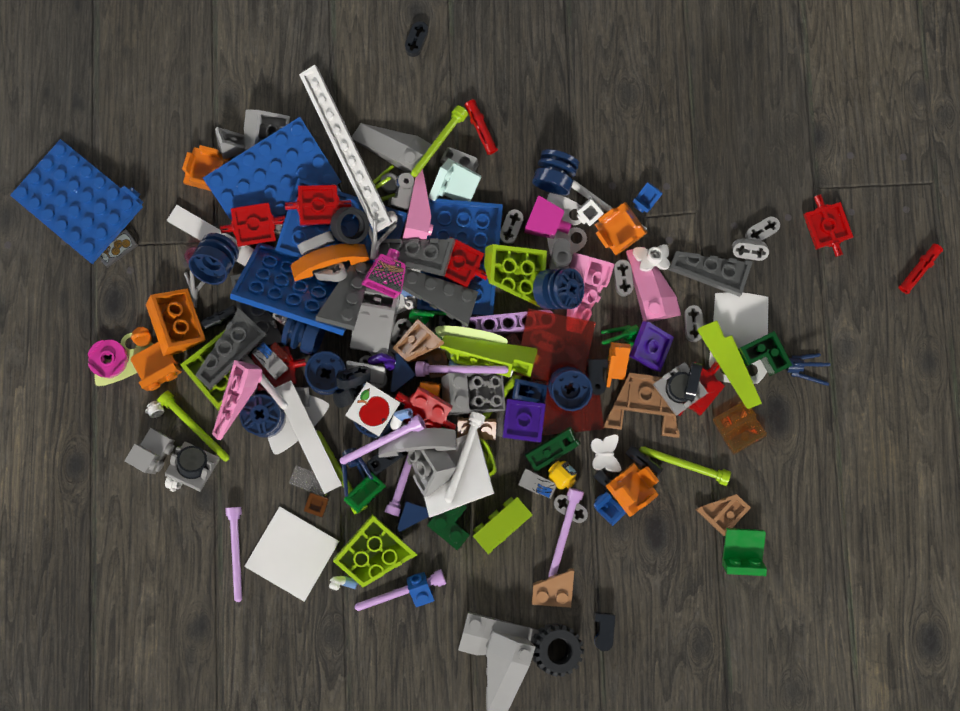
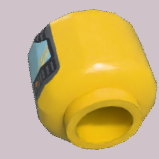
M557 461L548 470V479L554 482L558 489L566 487L569 489L577 482L575 480L576 470L566 461Z

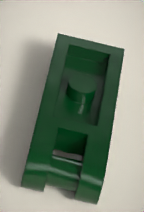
M572 427L566 428L558 435L525 454L535 472L581 444L579 439L573 435ZM565 438L569 441L567 445H564L562 442Z

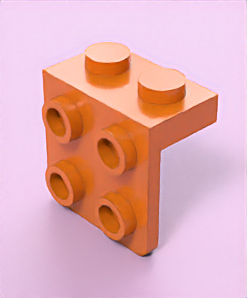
M159 342L131 357V362L141 378L139 384L146 391H154L160 387V384L166 381L169 382L182 373L173 354L163 356Z

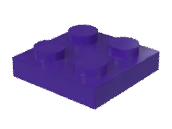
M643 321L629 356L652 370L661 372L674 337L650 322Z
M507 399L502 438L541 443L546 404Z

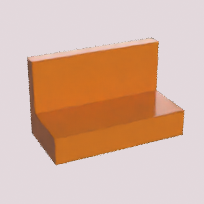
M611 342L608 367L606 368V387H610L611 379L625 380L631 349L630 344Z

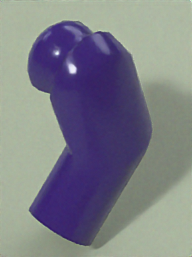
M379 353L369 357L368 363L369 365L383 363L387 370H393L396 360L390 355Z

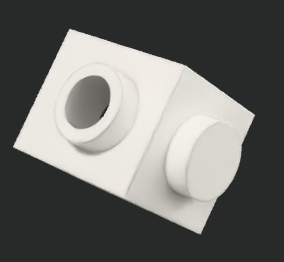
M592 197L577 209L579 220L583 224L587 223L589 226L604 214L602 208Z

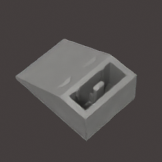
M366 288L354 331L352 330L351 349L388 355L400 304L399 296L394 299L376 290Z
M448 373L441 377L442 400L453 405L448 415L506 411L502 375Z

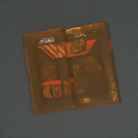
M743 402L713 419L719 433L733 455L767 435L756 419L757 415L752 408L747 409Z

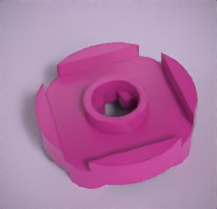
M114 340L98 341L88 352V366L90 370L104 378L111 379L121 374L129 361L126 349ZM105 355H112V361L110 363H104Z

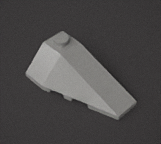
M246 110L244 122L245 151L281 129V126L289 124L290 116L261 110Z
M360 123L352 136L354 142L411 174L413 168L432 145L416 135Z
M435 448L407 451L408 465L413 466L415 471L413 478L424 497L429 496L448 482L456 469L454 461L446 451H436Z
M468 611L458 650L474 655H486V648L492 631L525 638L530 642H534L535 638L533 636L538 634L539 631Z
M496 631L491 632L486 648V711L509 710L534 654L535 646L528 639Z

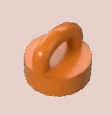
M138 327L132 332L131 339L137 346L145 347L151 342L152 334L147 328Z

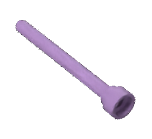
M417 361L415 366L417 377H425L429 373L506 374L509 371L507 366L429 365L425 361Z
M419 414L412 417L408 422L409 424L341 457L340 463L347 464L411 431L419 432L425 429L424 420Z
M408 454L392 502L386 505L384 511L398 517L401 512V505L399 503L412 466L408 465Z
M575 488L568 489L569 504L548 577L557 575L576 504L583 498L584 492Z
M241 507L225 508L228 520H230L234 600L240 602L242 600L238 519H240L242 512Z
M442 569L434 571V574L427 578L429 586L434 584V586L438 585L440 587L446 584ZM408 585L355 604V609L360 611L408 594Z

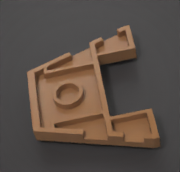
M629 373L608 415L604 428L622 430L624 410L663 416L661 436L679 438L680 434L677 428L676 415L653 386L662 377Z

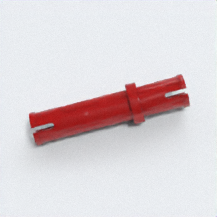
M473 99L466 102L464 106L471 118L470 122L474 124L487 155L497 152L498 148L493 141L484 121L485 117L480 113L476 101Z
M934 243L926 254L919 258V263L899 286L903 293H910L928 268L933 267L934 261L943 252V248Z

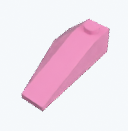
M422 169L414 180L412 198L407 212L408 215L402 240H426L427 236L432 234L433 225L430 224L431 211Z
M633 249L627 250L626 255L631 265L633 283L643 321L654 322L680 316L681 312L677 297L658 267L654 266L652 270L647 272L640 270L641 261L636 260L633 255Z
M573 253L569 268L575 269L580 273L585 289L580 305L574 309H567L566 330L581 334L592 315V307L601 298L599 294L603 287H607L610 282L614 264Z
M234 360L212 433L217 440L223 438L257 388L258 383L261 382L263 373L261 372L262 369L257 365Z

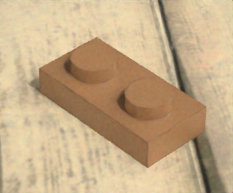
M458 418L457 438L468 434L470 428L469 418ZM485 419L484 424L477 429L479 438L496 440V419Z

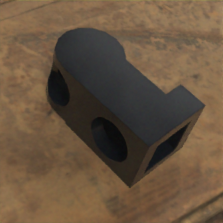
M608 359L587 361V378L591 381L592 395L599 396L606 390V383L603 380V368L608 367Z
M363 384L351 389H342L335 392L333 400L336 406L343 408L354 403L364 387Z
M399 452V456L381 458L376 454L367 464L373 473L378 475L405 457L406 454L405 452Z
M594 612L593 620L598 622V634L595 636L594 644L600 651H608L613 646L616 616L614 614Z

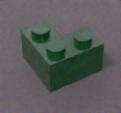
M775 331L738 349L745 366L761 360L769 376L793 366Z
M465 505L434 516L427 525L457 551L470 536L455 523L467 507Z

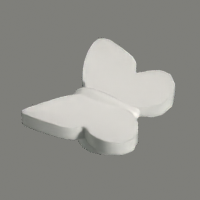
M663 244L658 247H652L649 250L643 247L633 249L634 257L637 261H641L640 270L644 272L652 270L654 266L663 270L670 267V262L667 259L669 255L667 245Z
M618 435L608 436L603 441L596 438L591 442V449L596 453L592 462L594 469L601 470L605 467L608 471H621L619 462L613 456V451L618 443Z

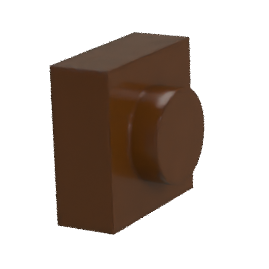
M310 493L304 511L323 518L329 499Z

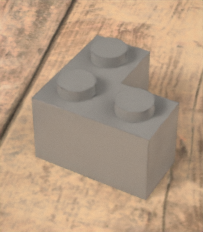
M150 428L140 445L134 444L125 462L144 473L156 474V472H160L163 468V460L166 455H170L173 451L175 440L156 429Z

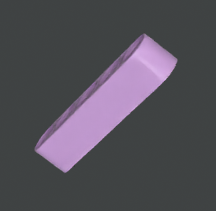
M550 310L471 317L469 323L474 324L475 329L499 335L528 332L537 329H550L555 322V315ZM549 316L551 323L544 324L541 321V317ZM528 317L532 320V324L525 326L522 323V319ZM510 319L514 325L511 328H506L503 325V321ZM487 321H491L495 327L487 330L484 324Z

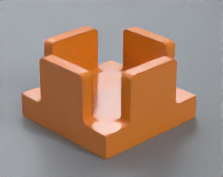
M202 145L199 148L194 147L192 153L187 152L182 170L185 172L183 183L211 191L203 177L229 162L231 158L223 160L220 152L214 148Z
M624 202L617 208H612L594 224L598 229L596 235L605 248H611L615 255L620 254L647 234L627 202Z
M635 463L627 467L606 485L607 489L629 517L647 506L659 495L653 487L659 482L658 478L648 466L640 470Z

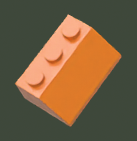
M188 288L150 295L146 307L163 356L182 353L206 340Z

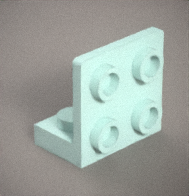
M448 158L440 167L428 198L435 201L439 195H445L453 200L471 202L481 175Z

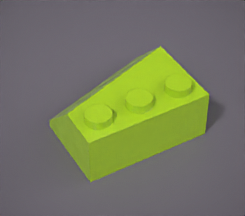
M496 244L486 246L484 268L488 282L540 307L534 299L533 283L538 273L546 270L547 251Z
M224 331L180 364L218 411L231 371L211 390L195 375L207 356L212 352Z
M372 514L334 557L333 562L359 585L365 587L392 569L402 565L407 560L417 556V554Z

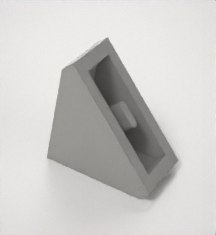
M219 127L215 128L223 160L238 156L245 151L244 135Z

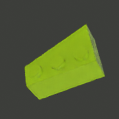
M510 497L503 504L504 509L500 512L495 510L488 517L490 519L485 525L481 523L473 530L475 532L473 537L488 555L532 516V513L518 497L515 499Z

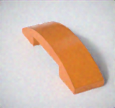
M337 244L312 251L296 260L290 266L294 280L298 281L312 277L313 270L348 260L351 265L368 261L369 256L365 244Z

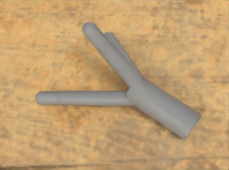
M373 219V232L370 226L368 231L372 241L370 260H375L378 257L379 245L396 228V224H393L377 241V221Z
M190 270V277L187 272L184 275L190 289L193 305L197 308L198 291L205 283L201 281L195 288L194 275Z

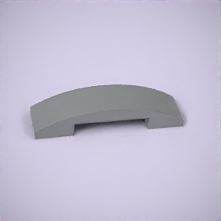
M425 428L419 432L411 431L379 447L378 456L379 458L399 456V452L433 448L436 451L456 450V431L443 428Z

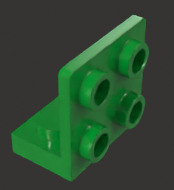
M726 529L722 565L726 574L766 576L767 568L762 561L766 536L764 530Z

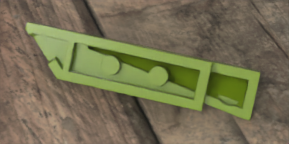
M718 321L698 328V333L746 408L750 409L762 404L733 336L725 338Z
M444 335L442 341L445 343L440 346L441 349H446L451 354L450 359L457 364L466 366H507L509 371L506 374H499L506 377L511 376L512 370L531 377L538 351L537 348L451 335Z

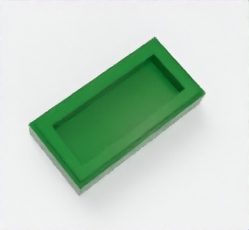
M372 472V480L367 476L348 494V497L344 498V501L357 513L386 486Z

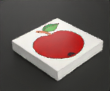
M366 382L345 416L379 437L400 405V402Z

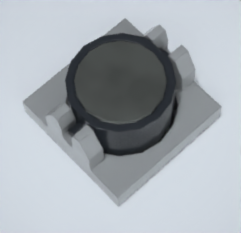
M685 362L675 367L671 372H668L653 384L676 416L708 394L699 381L695 399L684 398L690 370Z
M184 441L181 447L176 448V453L171 455L170 465L165 472V476L201 492L219 462V457Z

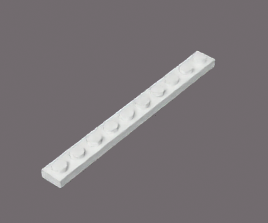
M313 65L299 75L372 228L373 219H376L377 232L393 222L318 67Z

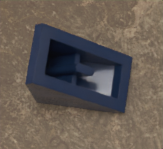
M395 353L394 357L396 364L393 369L391 393L396 394L416 378V374L398 353Z
M515 379L512 398L519 401L545 404L548 385Z
M406 502L397 528L398 531L401 532L428 518L427 508Z

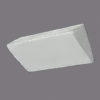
M353 361L346 362V370L357 366H367L371 369V380L369 382L384 383L386 376L385 367Z

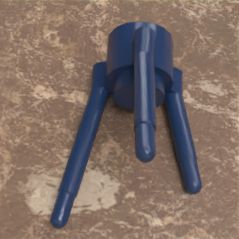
M820 353L792 356L788 358L793 366L786 368V371L791 373L792 377H800L828 386L829 382L801 374L800 371H804V366L829 367L831 364L804 362L803 360L820 357Z
M357 448L347 449L342 455L345 456L357 450ZM361 457L347 464H342L345 497H348L346 465H349L350 468L357 466L363 480L366 478L365 472L370 480L373 479L370 470Z

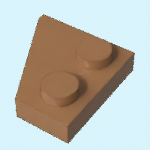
M417 319L393 349L406 361H410L442 346L445 342Z
M737 494L698 507L696 511L719 533L725 536L726 529L733 528L751 507Z
M568 569L565 573L555 574L546 580L533 583L532 605L571 608L574 569Z

